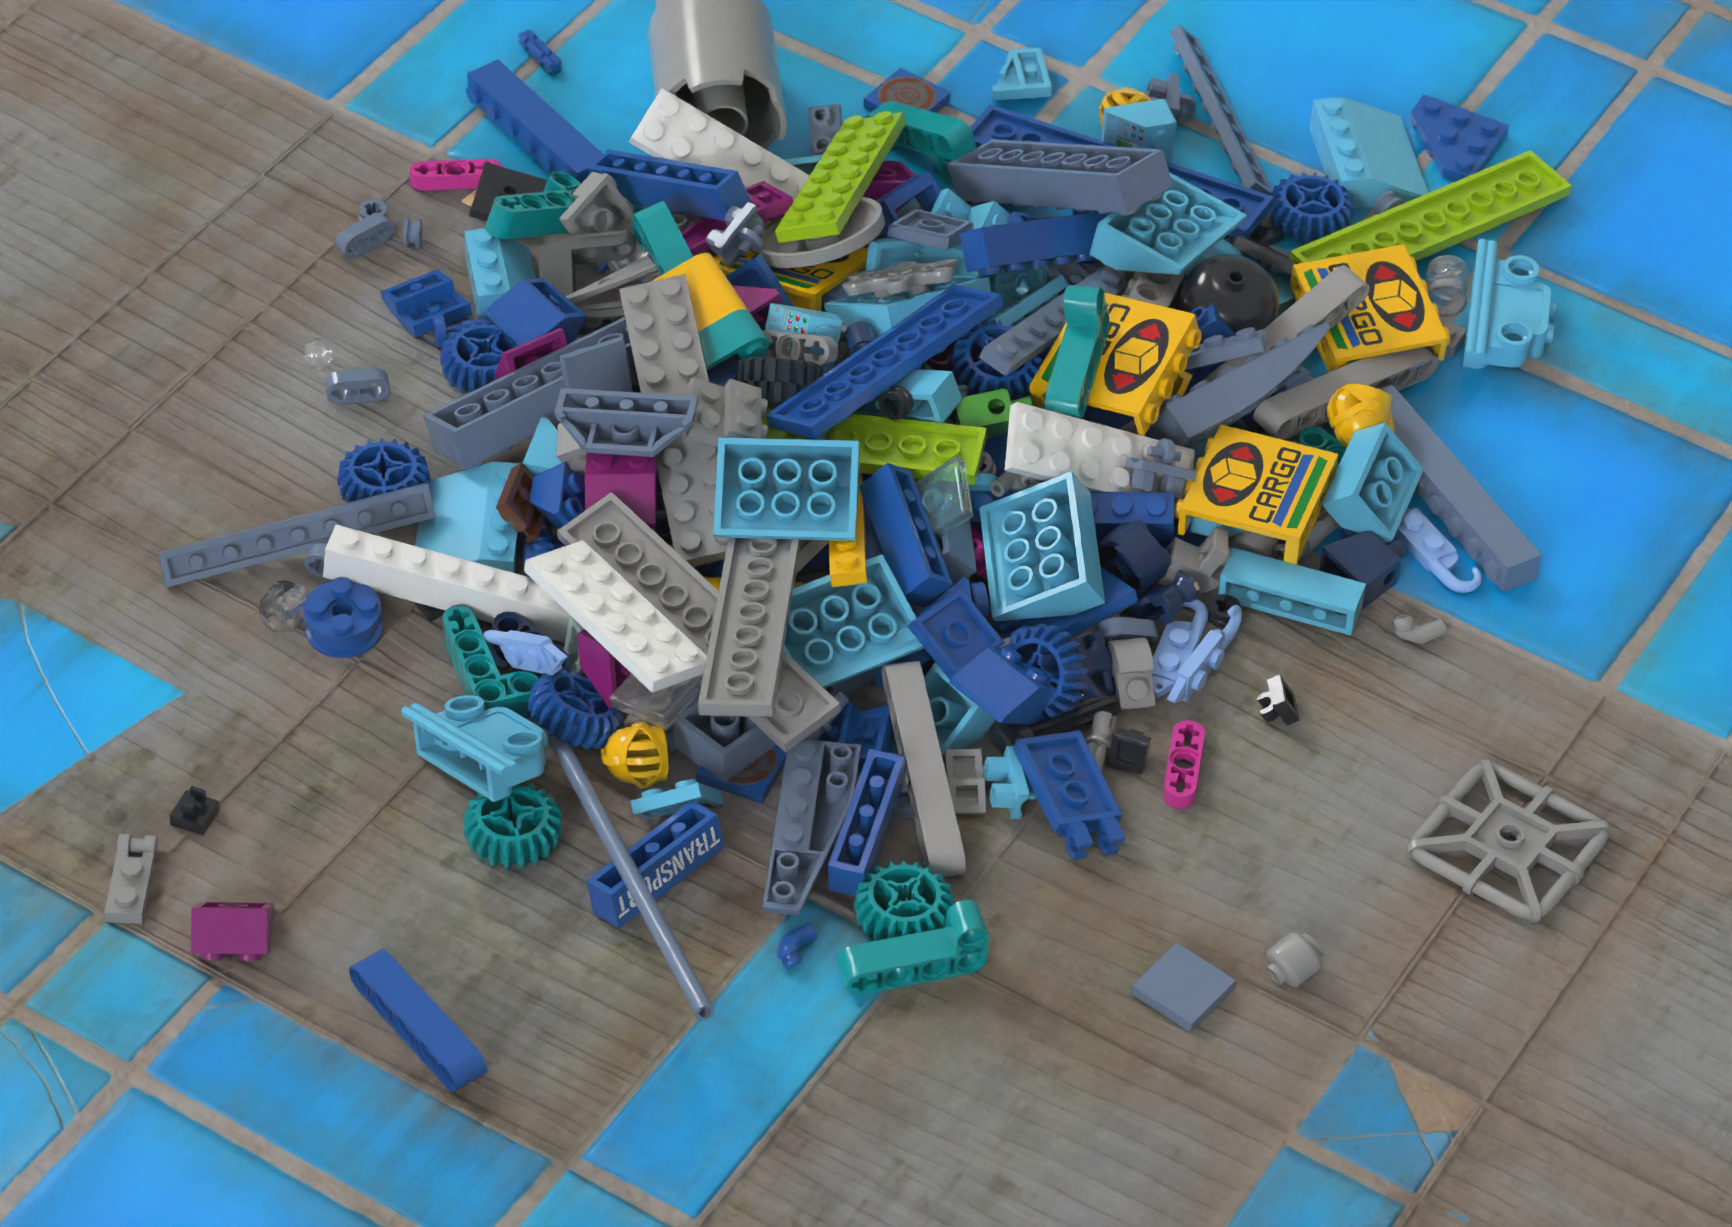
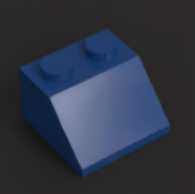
M1003 646V648H986L952 676L949 681L952 686L997 721L1010 724H1035L1056 690L1054 686L1046 681L1048 676L1035 667L1026 666L1020 661L1021 655L1006 646Z

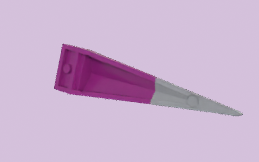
M765 181L746 187L751 202L757 207V214L766 224L765 227L768 226L767 220L782 218L794 202L792 196ZM702 217L682 231L681 234L694 257L711 251L706 238L712 230L718 229L724 232L728 225L722 220ZM648 253L613 274L565 297L575 304L657 272L658 269Z

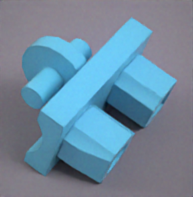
M1006 746L1003 757H986L983 775L985 781H1001V783H992L990 789L992 808H1008L1011 819H1021L1023 815L1021 805L1027 799H1036L1037 796L1013 749L1014 746Z

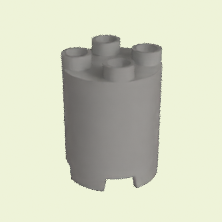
M655 0L656 10L648 27V43L655 98L661 88L764 149L768 148L776 138L777 140L784 141L787 119L773 25L765 4L761 0Z

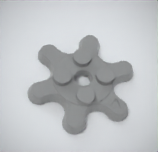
M956 259L917 264L916 261H908L877 271L852 273L848 275L849 281L843 283V288L849 296L874 292L875 298L890 297L895 295V293L905 292L907 289L908 293L924 292L928 290V285L952 281L958 262Z

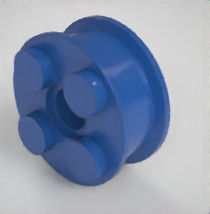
M338 577L315 588L304 602L303 614L306 621V638L309 644L323 655L334 658L355 657L369 651L381 638L383 631L380 616L381 602L377 593L368 585L351 582L345 577Z

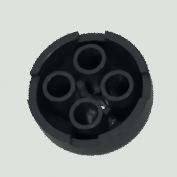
M1223 254L1203 260L1189 272L1181 288L1177 310L1191 313L1199 306H1203L1206 309L1213 303L1218 311V316L1235 334L1242 329L1250 327L1255 328L1257 331L1265 329L1277 318L1279 294L1274 280L1261 265L1243 256Z

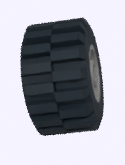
M748 357L738 361L737 381L761 388V398L767 399V406L778 407L823 376V367L809 361Z

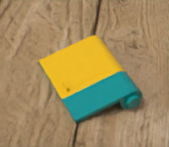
M698 254L653 280L656 281L685 274L707 370L736 353L741 360L748 357H764L769 347L768 338L711 254Z

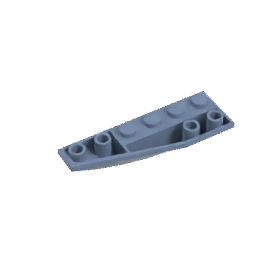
M1325 322L1317 327L1311 324L1302 329L1296 335V338L1290 341L1284 338L1275 343L1270 348L1271 351L1263 355L1261 352L1251 355L1244 361V365L1237 369L1234 366L1224 369L1217 375V379L1210 383L1207 380L1197 383L1190 389V393L1182 397L1180 394H1176L1163 403L1164 409L1159 413L1156 422L1149 430V436L1156 440L1170 439L1175 445L1188 448L1215 434L1220 424L1226 426L1234 424L1256 409L1259 404L1273 395L1287 382L1322 340L1330 328L1329 324Z
M804 739L787 752L762 912L800 915L840 833L856 786L861 745Z

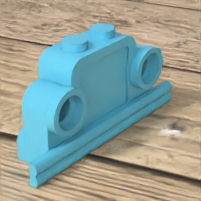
M1478 240L1462 367L1481 369L1488 364L1511 368L1519 367L1526 362L1527 358L1534 359L1540 357L1543 354L1545 343H1552L1554 324L1548 322H1554L1556 302H1550L1551 289L1546 284L1535 282L1539 274L1538 263L1532 258L1522 255L1512 256L1506 260L1496 259L1498 243L1494 240Z
M464 695L448 700L444 705L445 710L439 713H434L419 703H413L410 707L405 706L401 709V715L413 722L417 755L493 802L511 795L512 786L538 777L544 772L546 764L544 748L548 746L546 733L541 727L508 708L494 707L485 710L482 698Z

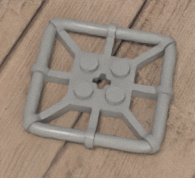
M1489 759L1480 760L1479 764L1469 769L1447 796L1443 795L1435 804L1436 809L1413 834L1406 846V850L1410 859L1416 860L1424 867L1463 887L1462 891L1468 895L1476 894L1517 917L1527 919L1529 923H1537L1552 911L1572 885H1577L1583 879L1584 870L1603 849L1612 834V830L1607 821L1601 820L1587 810L1554 794L1555 790L1547 785L1541 787L1501 765L1491 763ZM1480 779L1484 781L1491 802L1482 813L1461 803L1463 798ZM1497 780L1528 795L1533 800L1525 809L1503 798ZM1548 806L1578 823L1554 825L1537 815L1543 808L1545 809ZM1455 817L1470 825V828L1464 834L1431 837L1446 818ZM1510 835H1513L1516 838L1515 841H1508L1502 838L1501 836L1507 838ZM1591 838L1573 862L1549 850L1555 841ZM1466 851L1482 861L1471 874H1468L1433 854ZM1537 862L1561 875L1540 902H1538L1529 876V872ZM1493 867L1515 877L1524 903L1484 883L1482 880Z

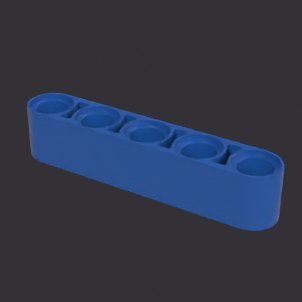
M381 949L349 967L350 978L359 993L449 1091L454 1092L487 1073V1066L480 1051L385 949Z

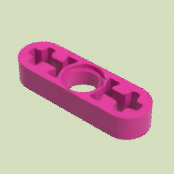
M493 159L420 161L410 166V185L417 190L477 189L485 162L501 167L502 164Z
M1191 720L1181 721L1173 728L1164 782L1163 799L1166 804L1177 809L1187 808L1195 801L1204 746L1205 730L1202 725ZM1185 736L1192 737L1190 747L1184 746ZM1187 760L1194 766L1183 769L1176 766L1175 762ZM1178 781L1185 782L1183 793L1176 792Z

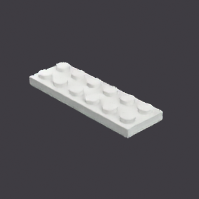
M663 88L659 91L629 141L630 144L652 157L738 171L745 188L765 181L792 196L793 201L810 176Z
M1016 402L1010 405L1005 471L1042 481H1047L1072 471L1089 492H1152L1132 488L1133 468L1125 467L1127 457L1154 462V457L1147 455V449L1150 445L1156 446L1160 440ZM1174 444L1175 451L1181 452L1182 456L1179 462L1172 461L1171 465L1193 470L1195 450ZM1162 474L1156 475L1153 492H1160ZM1184 488L1182 497H1175V496H1174L1175 508H1176V505H1177L1178 500L1185 498V497H1184L1185 488Z
M583 540L525 561L524 572L652 693L704 674L707 655Z

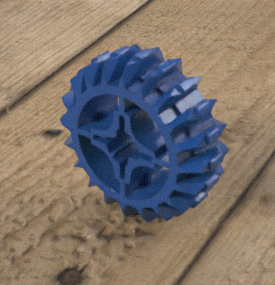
M1302 172L1298 177L1290 174L1289 179H1281L1280 183L1275 185L1271 192V196L1274 199L1273 207L1269 211V217L1274 220V225L1282 228V231L1285 232V237L1292 236L1294 242L1304 240L1308 244L1310 241H1316L1351 226L1352 218H1354L1353 195L1348 193L1344 186H1338V179L1329 180L1328 175L1320 177L1317 176L1316 172L1313 175H1307Z
M1000 319L995 325H991L988 320L984 321L982 327L976 325L970 329L966 336L957 339V342H955L954 353L951 356L952 372L954 377L958 378V386L966 385L968 387V396L999 389H1007L1010 400L1011 398L1017 400L1023 398L1024 394H1030L1029 385L1042 365L1041 353L1022 365L1020 371L1017 373L1014 371L1008 376H1004L980 358L975 363L971 358L976 352L981 354L986 345L1013 328V322L1008 326H1003Z
M485 320L481 325L471 322L468 328L459 326L458 332H451L448 340L443 342L440 365H442L444 379L450 382L451 387H458L460 393L472 392L495 381V373L502 353L517 347L516 342L508 334L498 330L494 324H487Z
M382 438L378 443H372L367 440L366 446L355 445L353 452H346L344 460L340 461L339 475H337L342 500H346L347 503L427 483L429 486L428 481H430V471L428 470L425 456H421L418 448L411 449L408 442L399 445L396 439H393L391 442H384Z
M1038 624L1035 627H1024L1020 633L1010 636L1011 643L1005 645L1018 652L1022 657L1020 661L1026 666L1041 667L1039 670L1048 676L1046 681L1052 686L1058 684L1056 691L1038 718L1041 721L1063 715V713L1075 708L1074 702L1080 701L1083 698L1079 689L1085 688L1088 685L1082 680V675L1089 671L1081 666V661L1087 656L1077 654L1076 651L1080 643L1076 641L1070 642L1071 633L1066 631L1060 632V627L1047 626L1045 624ZM1038 645L1037 652H1033L1031 660L1027 661L1031 651Z
M562 670L561 673L557 672L553 675L543 673L529 693L530 698L527 709L532 713L531 718L539 722L538 726L547 730L549 736L559 738L561 743L566 741L571 743L573 747L581 745L587 750L590 747L600 749L602 746H606L610 736L622 726L624 709L620 705L614 709L609 708L589 678L580 676L578 672L570 674L567 670Z

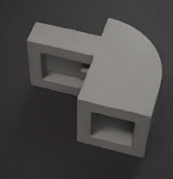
M1216 526L1200 547L1175 537L1166 548L1171 556V564L1167 566L1165 577L1158 583L1165 586L1172 585L1177 571L1182 570L1185 575H1189L1199 582L1200 591L1198 593L1208 592L1219 586L1223 566L1228 561L1231 553V548L1228 547L1229 531Z
M1143 637L1106 642L1105 645L1112 657V677H1115L1116 694L1121 710L1156 706L1152 678L1154 663L1147 639Z

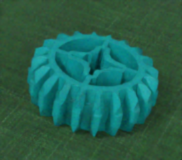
M519 783L512 786L511 795L495 802L477 793L476 800H469V805L463 816V832L470 851L477 852L480 861L489 859L492 867L498 863H503L506 870L510 865L517 864L522 870L524 863L529 862L536 866L538 857L548 859L550 850L556 849L558 839H560L562 834V815L559 808H557L555 798L548 797L546 789L536 791L533 783L527 787H523Z
M903 859L900 865H894L888 860L885 869L875 865L872 874L867 873L866 882L858 883L856 899H854V910H856L858 926H863L865 936L874 935V939L877 941L945 928L946 913L954 904L950 884L945 883L943 874H934L932 866L922 869L919 861L914 865H907Z

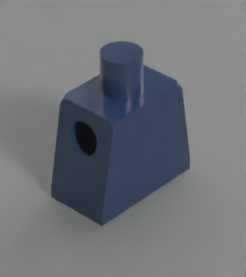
M1366 531L1323 546L1319 571L1366 583L1363 609L1397 583L1401 559L1406 557L1407 552L1404 544L1399 539H1394L1392 542L1385 544L1373 532Z

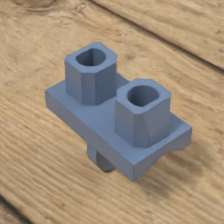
M1170 73L1166 81L1153 77L1150 79L1145 94L1151 98V101L1165 99L1173 117L1185 120L1194 115L1196 112L1195 99L1188 94L1179 93V75Z
M840 104L808 107L811 156L823 155L841 127L842 112Z
M747 202L743 208L731 206L724 219L728 225L727 229L724 232L718 229L712 230L706 238L710 249L718 254L723 265L732 268L741 255H745L749 249L760 252L764 247V242L760 235L764 232L766 224L757 214L755 204Z
M1163 438L1156 446L1150 445L1148 447L1147 455L1153 456L1154 462L1127 457L1125 467L1133 468L1132 488L1153 492L1156 475L1162 474L1160 492H1174L1175 497H1182L1186 480L1195 481L1197 471L1171 465L1172 461L1179 462L1182 455L1181 452L1175 451L1174 443L1170 439Z

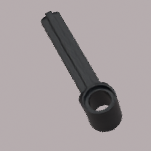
M1108 696L1065 712L1063 715L1051 717L1029 726L1027 724L999 722L990 731L989 740L1003 757L1006 746H1014L1017 739L1071 732L1093 724L1094 716L1097 712H1109L1112 716L1119 714L1121 706L1116 696Z

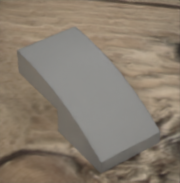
M982 749L945 750V769L955 814L986 815Z

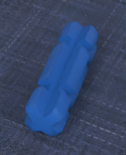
M527 29L524 33L521 32L518 35L520 38L518 43L549 74L561 71L562 60L540 38H537L538 36Z

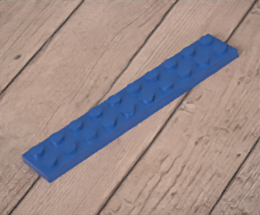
M991 104L970 126L976 148L992 139L1120 147ZM1166 162L1169 172L1247 215L1246 220L1228 234L1232 238L1236 239L1239 235L1249 237L1273 207V196Z

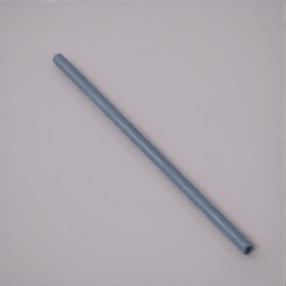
M543 729L553 752L696 1017L699 1020L710 1018L714 1013V1007L570 743L566 741L561 743L559 738L549 736V732Z

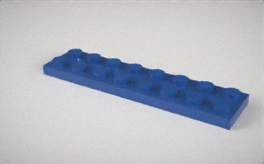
M953 284L765 415L769 427L810 439L824 436L827 430L837 423L850 418L854 411L874 401L875 396L885 389L898 384L899 380L909 372L919 369L929 358L942 353L946 346L953 341L966 336L970 329L980 322L990 319L993 313L1004 306L1001 294Z

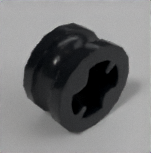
M898 385L891 387L879 398V408L884 416L890 420L896 421L901 419L904 415L910 413L914 406L911 393L906 388ZM895 399L899 403L898 406H896L893 402Z
M1223 594L1212 598L1209 603L1208 614L1210 623L1215 627L1224 629L1231 617L1227 613L1228 610L1234 605L1240 607L1239 601L1233 596Z

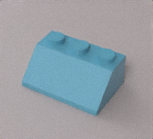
M484 228L464 231L465 260L477 318H485V321H490L491 319L485 314V311L491 304L522 279L536 278L530 248L516 239L496 238Z
M1386 423L1355 431L1321 504L1340 527L1357 533L1370 531L1383 542H1392L1424 468Z

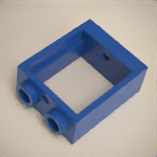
M930 171L911 177L877 200L885 218V226L881 231L885 239L892 238L887 237L888 226L899 219L895 209L914 196L922 211L931 212L941 191Z

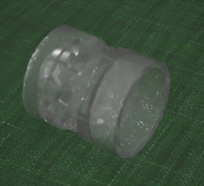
M1439 256L1433 259L1427 267L1426 284L1428 296L1432 303H1436L1439 316H1455L1461 313L1467 306L1469 269L1467 264L1456 256Z

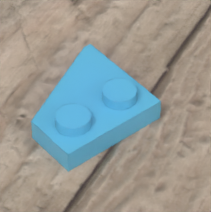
M1041 47L1010 49L1006 58V64L1002 66L999 72V80L992 87V101L1051 96L1052 85Z
M695 779L680 781L675 784L676 789L665 792L661 788L644 791L641 793L642 798L630 801L633 815L644 819L675 814L692 800L698 804L708 803L712 805V808L724 805L721 791L697 783Z

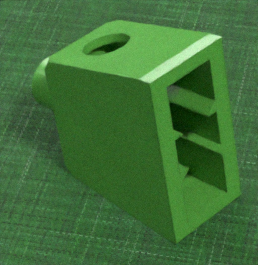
M999 389L962 397V400L955 409L959 425L987 428L988 439L1008 432L1010 405L1020 402L1033 406L1030 396L1011 401L1008 390Z

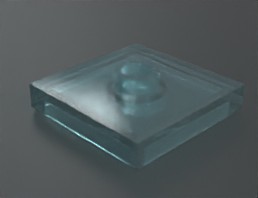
M956 456L915 482L936 540L973 517L964 460Z

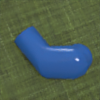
M806 923L788 932L780 939L776 955L778 959L781 958L785 968L789 969L801 963L802 956L798 949L817 939V933L813 925Z

